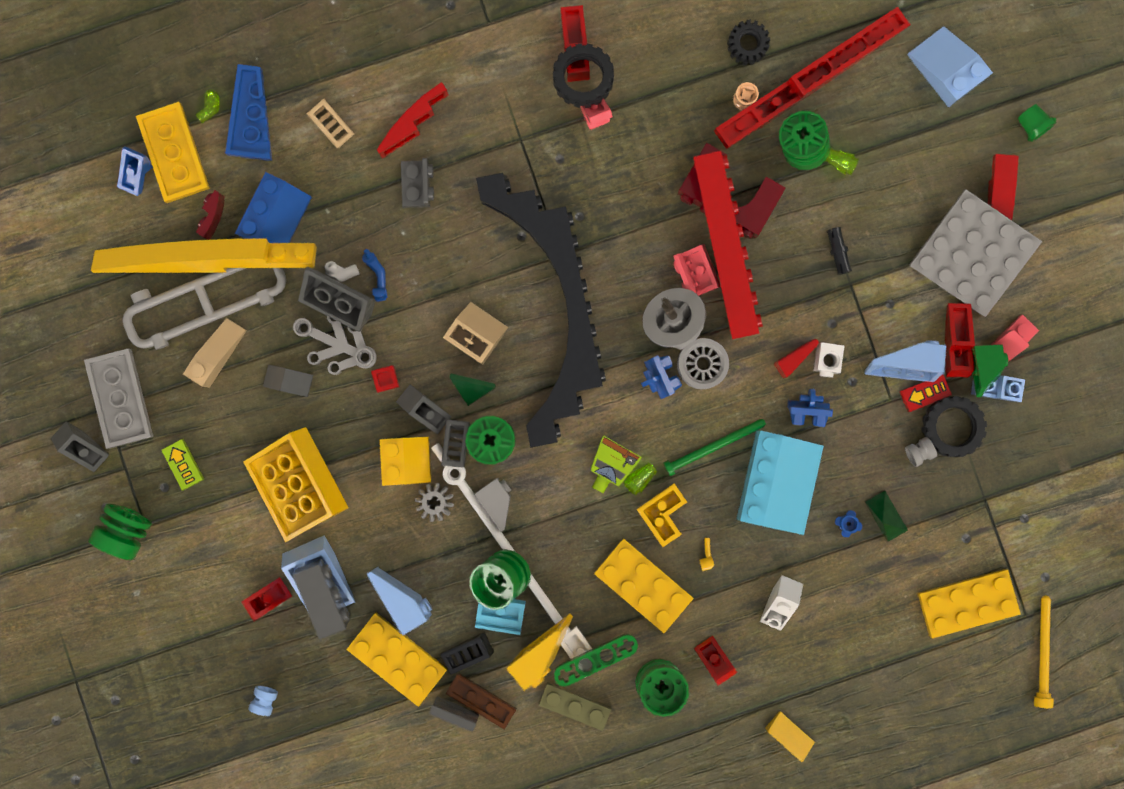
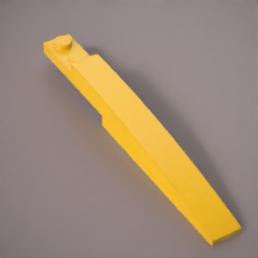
M267 238L196 240L134 245L95 250L91 271L92 273H226L227 268H314L317 247L315 243H269Z

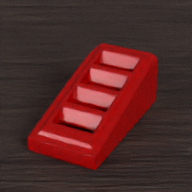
M817 339L808 341L774 362L782 378L790 376L819 344Z

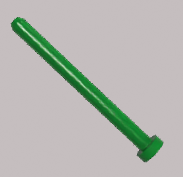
M759 419L671 463L667 460L663 462V465L671 477L675 475V470L763 428L766 423L764 419Z

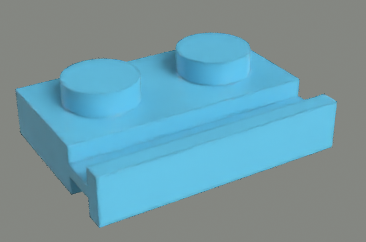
M514 599L505 608L498 610L486 608L478 603L475 628L520 635L526 601Z

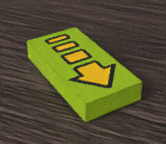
M184 439L162 449L181 490H186L205 480Z

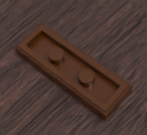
M457 673L445 693L504 730L517 709L460 673Z

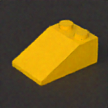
M571 613L522 649L506 668L523 690H526L531 685L533 688L537 687L544 680V676L551 671L549 666L554 661L573 618Z

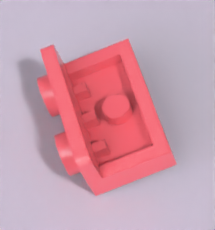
M705 244L673 256L675 270L681 275L683 280L682 288L691 290L700 296L721 287Z

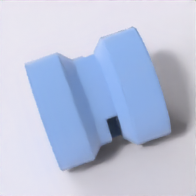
M256 686L254 690L255 698L250 702L248 709L258 715L270 716L273 710L272 701L276 700L278 691L266 686Z

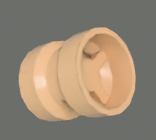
M749 82L739 85L733 96L736 108L744 110L756 102L759 95L758 88Z

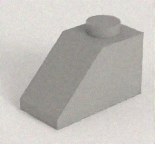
M496 478L474 495L499 531L502 532L506 528L511 499L508 492L511 491V488L504 479L500 481Z

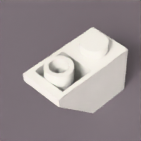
M782 575L770 594L760 622L782 630L800 604L803 584Z

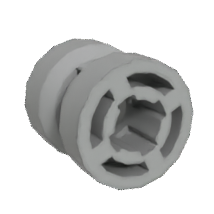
M928 437L920 439L916 445L910 444L905 447V452L915 467L922 465L926 459L932 460L937 457L936 449Z

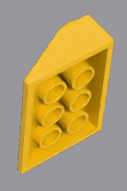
M306 427L285 435L243 462L285 542L349 508Z

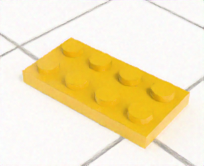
M180 102L136 116L164 202L170 203L210 189Z
M624 538L594 572L598 578L663 633L669 629L694 599Z
M1007 569L917 593L930 638L940 637L1021 614Z
M377 612L346 649L418 707L447 671L444 665L405 634L402 635L400 630Z

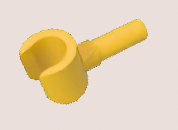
M704 538L706 558L699 559L702 571L710 570L714 566L710 551V538Z

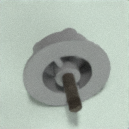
M673 288L661 292L650 301L645 309L643 328L646 335L652 342L660 346L673 347L679 350L686 348L687 345L698 338L704 328L706 317L704 303L695 292L685 288Z

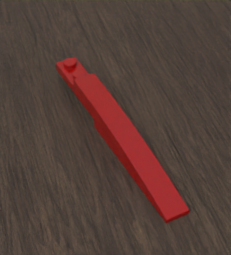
M896 7L715 128V134L726 149L730 148L907 29L910 23L900 9Z

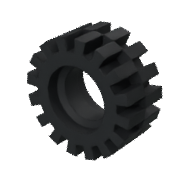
M746 20L745 23L741 21L738 26H734L727 41L728 52H731V58H736L735 62L739 63L742 61L743 65H747V63L753 65L756 61H761L762 57L765 56L769 48L770 37H768V30H764L765 26L763 24L759 26L756 20L754 23H751V20ZM745 35H751L756 39L757 47L750 51L745 50L740 45V39Z

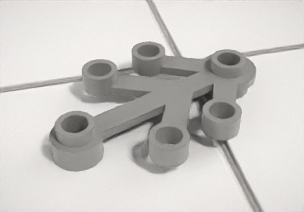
M327 316V320L332 324L336 338L313 328L312 323L305 318L297 319L294 322L293 330L298 336H311L332 346L319 352H310L307 356V361L310 364L319 365L322 360L344 352L353 357L341 362H330L328 364L330 374L339 375L342 370L356 365L367 369L375 364L377 359L376 352L371 347L366 346L361 331H352L347 326L349 332L353 334L357 347L355 348L348 344L341 322H333L329 316ZM303 324L308 326L306 332H302L300 329ZM364 353L369 354V360L366 362L362 360ZM317 354L318 361L313 363L311 356ZM333 364H337L339 366V370L337 372H333L331 370Z

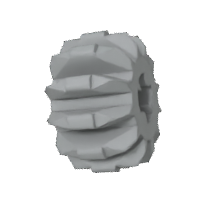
M435 483L434 491L432 486L427 484V492L423 489L418 491L423 498H415L416 502L422 503L421 506L416 507V511L424 509L425 511L421 517L424 519L430 514V522L435 520V514L438 520L442 521L443 515L441 512L449 516L451 512L446 507H454V503L447 502V499L453 498V494L444 495L448 490L447 486L439 491L440 483ZM434 496L438 497L437 501L440 500V505H437L435 509L431 507L433 504H429V500L433 499Z

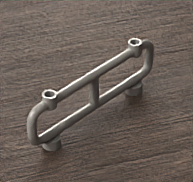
M227 268L226 273H209L154 297H151L148 289L140 290L131 295L134 305L129 307L123 314V326L133 345L143 349L154 346L156 350H159L169 345L167 341L256 303L260 302L261 306L273 303V296L278 295L285 288V272L283 268H273L277 277L275 286L261 290L252 296L215 311L204 286L246 268ZM190 291H196L206 315L165 332L157 333L148 339L138 337L132 323V317L135 314Z

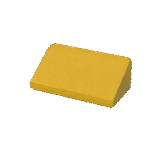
M781 711L765 727L770 735L801 762L804 761L815 743Z

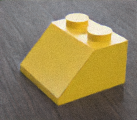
M429 437L380 439L382 486L431 482Z

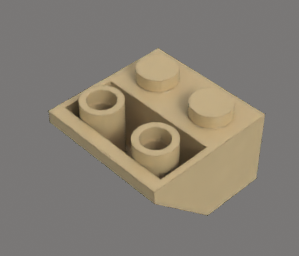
M470 302L455 319L443 338L483 365L508 327Z

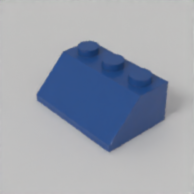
M265 172L235 234L243 239L267 238L269 243H289L312 197L291 184Z

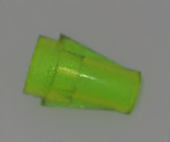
M830 148V153L825 161L844 175L846 173L852 175L859 162V158L855 157V154Z
M648 462L643 467L629 474L623 484L633 495L642 494L650 480L657 473V470Z

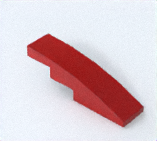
M442 82L420 97L389 130L377 149L382 159L420 135L416 126L434 116L431 106L449 96Z
M995 154L992 162V179L989 180L987 204L1012 220L1019 156Z

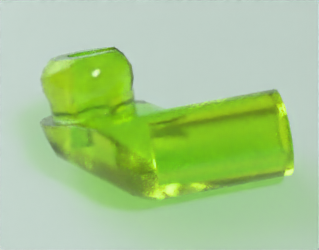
M211 89L204 93L205 108L195 114L202 124L219 112L220 97L217 92Z

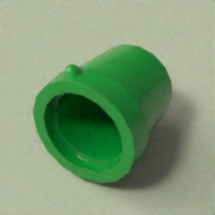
M1037 104L1028 108L1017 118L1028 135L1027 140L1031 142L1041 137L1057 123L1055 117H1050Z

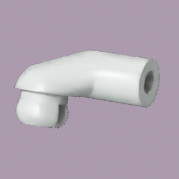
M330 261L325 265L326 274L339 282L346 281L360 274L356 264L343 268Z

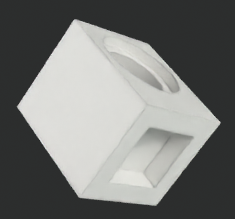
M819 343L816 348L813 371L820 372L819 376L833 378L834 374L841 373L844 346ZM825 355H830L833 358V365L831 367L824 364L823 359Z

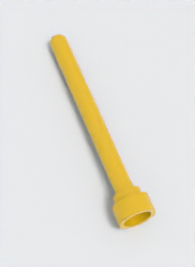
M1047 595L1041 598L1039 692L1034 696V706L1039 708H1053L1054 698H1051V693H1049L1051 599Z

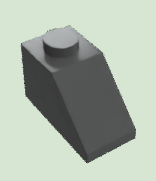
M411 384L396 401L408 414L437 435L446 425V420L451 418L447 412Z
M67 421L51 437L58 452L93 472L109 456L108 452L90 436Z

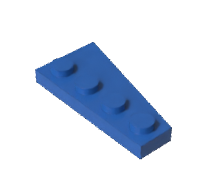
M241 64L237 66L225 154L228 156L272 161L263 71L261 67Z

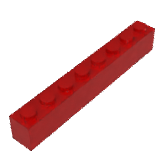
M721 151L693 157L732 339L760 334L759 328L763 327L761 315L755 314L754 305H758L755 291L751 292L749 283L753 282L751 269H746L744 261L749 260L746 246L741 247L740 238L744 237L741 223L737 224L735 215L739 214L737 201H732L730 192L734 191L732 177L727 178L725 169L729 168L727 154L722 155Z

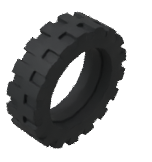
M578 43L575 47H567L564 53L561 52L559 54L558 60L555 61L553 66V84L558 96L564 98L565 103L569 105L570 103L574 104V107L580 108V106L589 108L593 104H600L603 98L606 99L608 97L609 91L613 87L614 66L610 62L609 55L607 53L604 54L603 49L600 47L595 48L593 44L588 43L587 45ZM578 60H589L597 64L602 70L603 75L599 86L588 92H579L570 88L564 78L565 70L570 64Z
M953 396L936 401L925 411L927 413L922 418L924 423L921 430L924 436L931 440L939 455L964 457L967 454L974 453L975 449L982 445L983 442L981 441L986 437L987 433L985 432L987 421H984L983 417L985 415L982 410H979V406L975 402H971L970 399L965 397ZM948 408L963 410L971 420L972 430L966 442L958 446L945 444L937 434L936 423L938 417Z

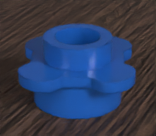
M852 510L847 511L846 515L835 519V524L840 527L843 537H850L852 533L862 529V523L859 522L856 518V513Z

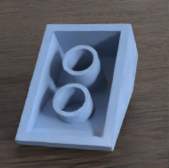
M944 26L907 54L948 108L993 73L974 50Z
M929 340L925 341V343L873 359L865 369L864 374L935 382L944 373L946 345H939L938 341Z
M321 536L282 554L281 568L303 604V599L292 574L295 569L320 559L323 560L325 565L328 564L330 567L331 578L335 586L338 587L345 605L348 606L355 603L354 596L338 559L325 536Z
M378 567L367 573L402 635L430 618L432 607L426 598L422 599L420 594Z

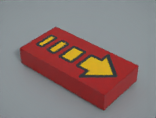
M943 374L935 382L924 381L899 391L908 412L952 395Z

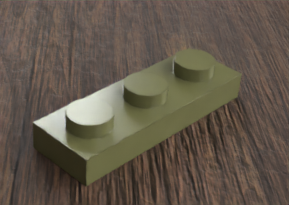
M548 682L539 702L541 707L601 731L604 730L611 712V707Z

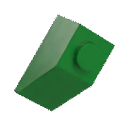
M1003 345L974 346L972 350L974 372L972 374L976 397H982L1001 376L1005 367L1008 366V355L1004 353Z

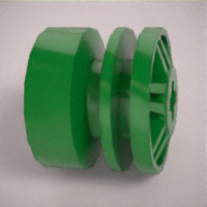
M799 111L791 114L783 121L779 130V141L786 161L792 167L799 170H811L819 167L830 153V137L825 120L817 113Z
M484 416L477 419L469 427L466 434V447L469 454L476 461L483 464H497L505 461L512 454L516 445V435L513 428L505 420L496 416ZM487 434L496 436L497 439L494 440V446L485 444Z
M108 503L103 509L106 514H101L99 520L107 526H95L88 542L109 555L125 560H135L141 543L133 537L145 538L147 533L144 530L150 529L152 522L131 508Z
M504 549L495 552L473 570L470 576V588L473 596L486 608L493 610L505 608L527 589L531 578L528 563L515 551Z
M653 659L643 664L637 672L635 679L636 691L645 708L652 714L662 717L672 716L681 711L687 703L689 696L688 683L678 667L671 661ZM660 680H662L664 684H662L658 689L656 685H658L660 683Z

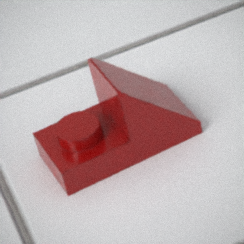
M279 577L241 603L252 620L256 621L291 598L292 594Z
M713 636L694 648L718 686L737 674L736 669Z

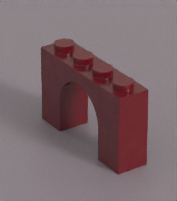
M706 142L699 156L721 150ZM694 163L677 194L681 196L680 200L688 205L693 203L699 206V210L705 214ZM765 177L751 202L745 206L738 207L739 214L735 215L737 224L741 223L744 237L756 239L785 191L786 188Z

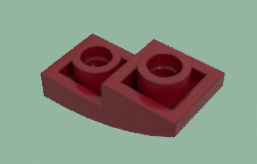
M216 190L213 193H209L204 199L202 209L209 214L199 221L196 231L197 234L207 240H210L215 233L224 208L225 196Z

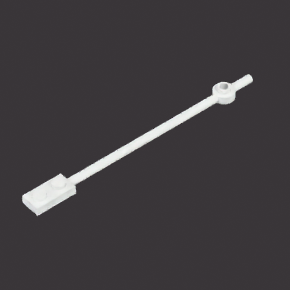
M437 443L431 449L438 459L442 461L443 448ZM444 466V480L448 484L457 485L500 547L503 550L515 551L465 481V467ZM453 469H457L459 471V476L457 478L451 476V471ZM531 574L529 588L555 624L563 618ZM577 626L571 630L568 627L561 646L571 659L593 649ZM585 658L579 662V668L582 671H588L592 667V662L589 659Z

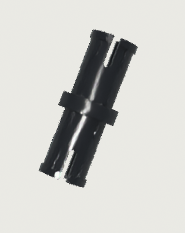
M841 227L832 228V231L831 229L826 231L832 249L830 254L834 257L837 275L852 272L847 255L849 250L848 246H845Z

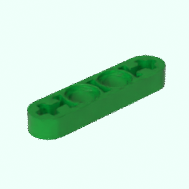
M626 633L558 665L554 671V679L560 686H569L633 655L638 649L637 640L633 635ZM624 639L634 642L631 644V650L626 648L620 649V656H617L616 649L612 646L615 643L617 648L622 646ZM605 648L610 649L613 652L612 659L603 661L600 658L601 650ZM586 658L592 662L590 670L582 671L579 668V662L582 659ZM575 663V668L579 675L575 676V672H572L568 675V680L565 681L564 678L559 679L558 676L561 675L560 670L564 669L565 672L572 670L571 664Z

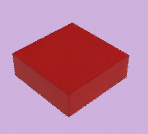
M394 365L371 371L377 393L400 387Z

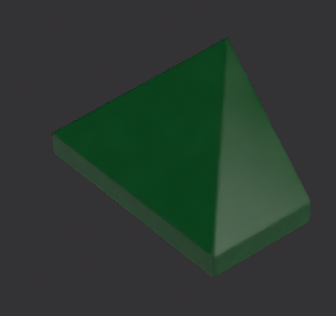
M450 373V380L468 406L496 389V384Z
M882 491L865 501L888 542L908 531L886 491Z

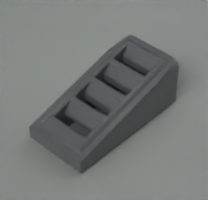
M446 420L441 466L465 467L467 452L466 434L470 427V422ZM451 429L464 430L463 434L451 433ZM450 438L463 439L462 443L450 442ZM449 446L462 448L461 452L448 450ZM447 456H461L460 461L448 460Z

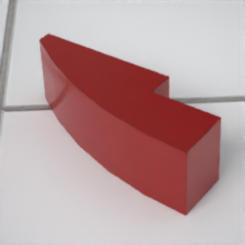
M583 5L560 7L564 52L567 47H575L578 43L587 45ZM578 60L570 64L566 69L567 81L590 80L589 60Z
M947 304L945 323L946 377H969L974 372L972 349L975 346L971 304Z

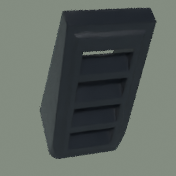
M483 632L440 655L450 675L490 658L494 650L486 634ZM471 646L475 654V657L472 656L468 647ZM461 650L463 651L467 661H464L460 653ZM452 654L455 655L459 665L456 666L451 656Z

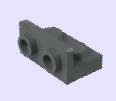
M422 158V161H401L403 208L430 207V201L434 200V187H430V178H433L434 175L433 164H429L427 158Z

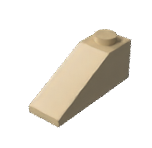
M226 318L195 354L183 375L202 387L210 388L247 330Z

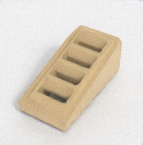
M325 99L321 100L306 114L337 149L354 135L352 130ZM323 109H326L327 113L318 120L315 116ZM329 116H332L334 119L324 127L322 122ZM335 123H338L340 126L330 134L328 129ZM344 129L346 133L336 141L334 137Z

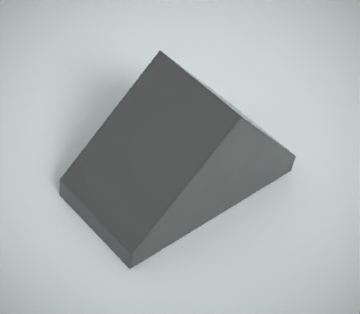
M268 364L263 387L308 397L313 375Z

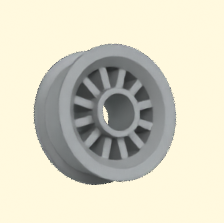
M696 339L681 350L677 359L678 373L681 379L690 387L696 389L714 387L727 375L729 369L727 352L721 344L712 339ZM699 347H701V355L697 350ZM705 348H709L707 354H705ZM692 350H693L694 354L696 355V357H694L693 355L690 354V352H691ZM712 351H713L716 355L713 356V357H710V355H711V353H712ZM687 357L693 360V362H686ZM718 357L719 362H713ZM699 358H705L708 361L709 366L706 370L698 368L697 361ZM687 366H693L692 369L687 370ZM712 366H719V369L717 370ZM695 370L696 373H695V375L692 377V376L690 375V373ZM710 371H712V372L715 373L716 375L713 377V376L711 375ZM699 373H701V380L696 379ZM705 373L708 376L709 380L705 381Z

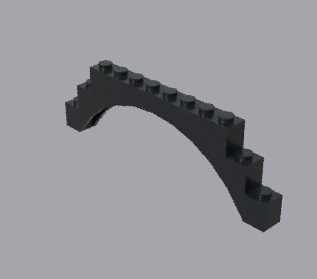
M503 173L478 177L476 181L482 205L508 217L534 239L547 255L559 277L564 293L569 324L565 359L559 378L547 401L526 425L530 448L557 443V438L561 437L559 424H554L553 420L580 415L579 410L584 408L581 396H576V392L600 388L603 386L602 382L606 381L604 369H599L598 359H601L599 345L594 346L593 337H597L595 324H590L588 316L592 314L590 301L585 302L584 293L588 292L586 280L581 279L579 270H583L581 256L576 257L575 248H579L576 234L572 235L570 226L574 225L572 212L567 213L566 206L539 212V209H543L541 197L540 195H535V190L507 195L508 192H511L509 178L504 179Z

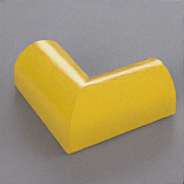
M675 483L637 508V511L662 547L682 535L669 517L671 513L687 503Z

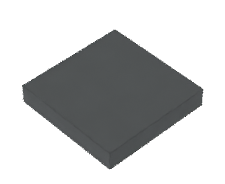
M438 696L430 710V715L471 732L474 731L479 717L478 713Z

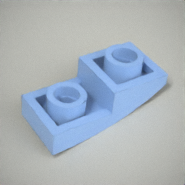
M1000 376L983 394V397L1022 402L1025 380ZM974 381L971 389L972 395H976Z

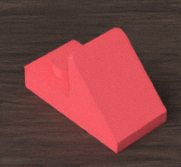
M604 98L598 105L593 104L589 108L580 106L589 129L609 123L610 118L613 117Z
M1020 315L991 345H1003L1004 353H1007L1009 362L1029 346L1028 342L1039 330L1024 315Z

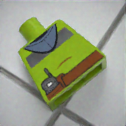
M602 436L590 471L598 475L592 488L604 494L610 482L619 487L642 457Z

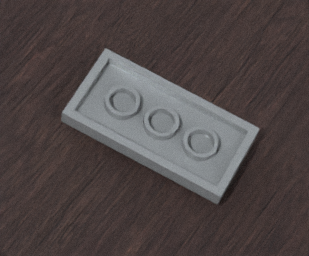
M128 348L84 360L106 449L152 438L153 433L132 349Z

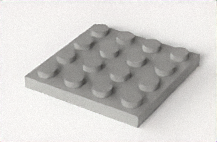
M964 189L909 266L964 304H971L973 310L986 317L1042 241Z

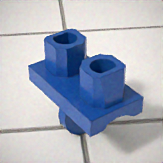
M655 356L644 362L647 371L643 373L647 381L642 382L641 385L642 387L649 385L652 393L658 392L660 399L674 394L675 390L682 386L677 375L671 378L667 376L665 370L672 367V361L669 356Z
M809 389L808 395L800 394L799 401L788 400L787 407L790 411L793 425H804L805 415H813L812 424L818 427H825L828 417H832L833 409H830V404L823 403V396H816L815 389Z

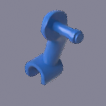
M365 249L362 260L375 272L377 277V288H373L374 299L376 301H385L387 299L385 269L375 254L370 252L369 249Z

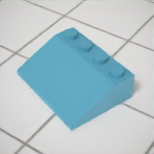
M756 431L737 520L804 535L823 446L770 432Z

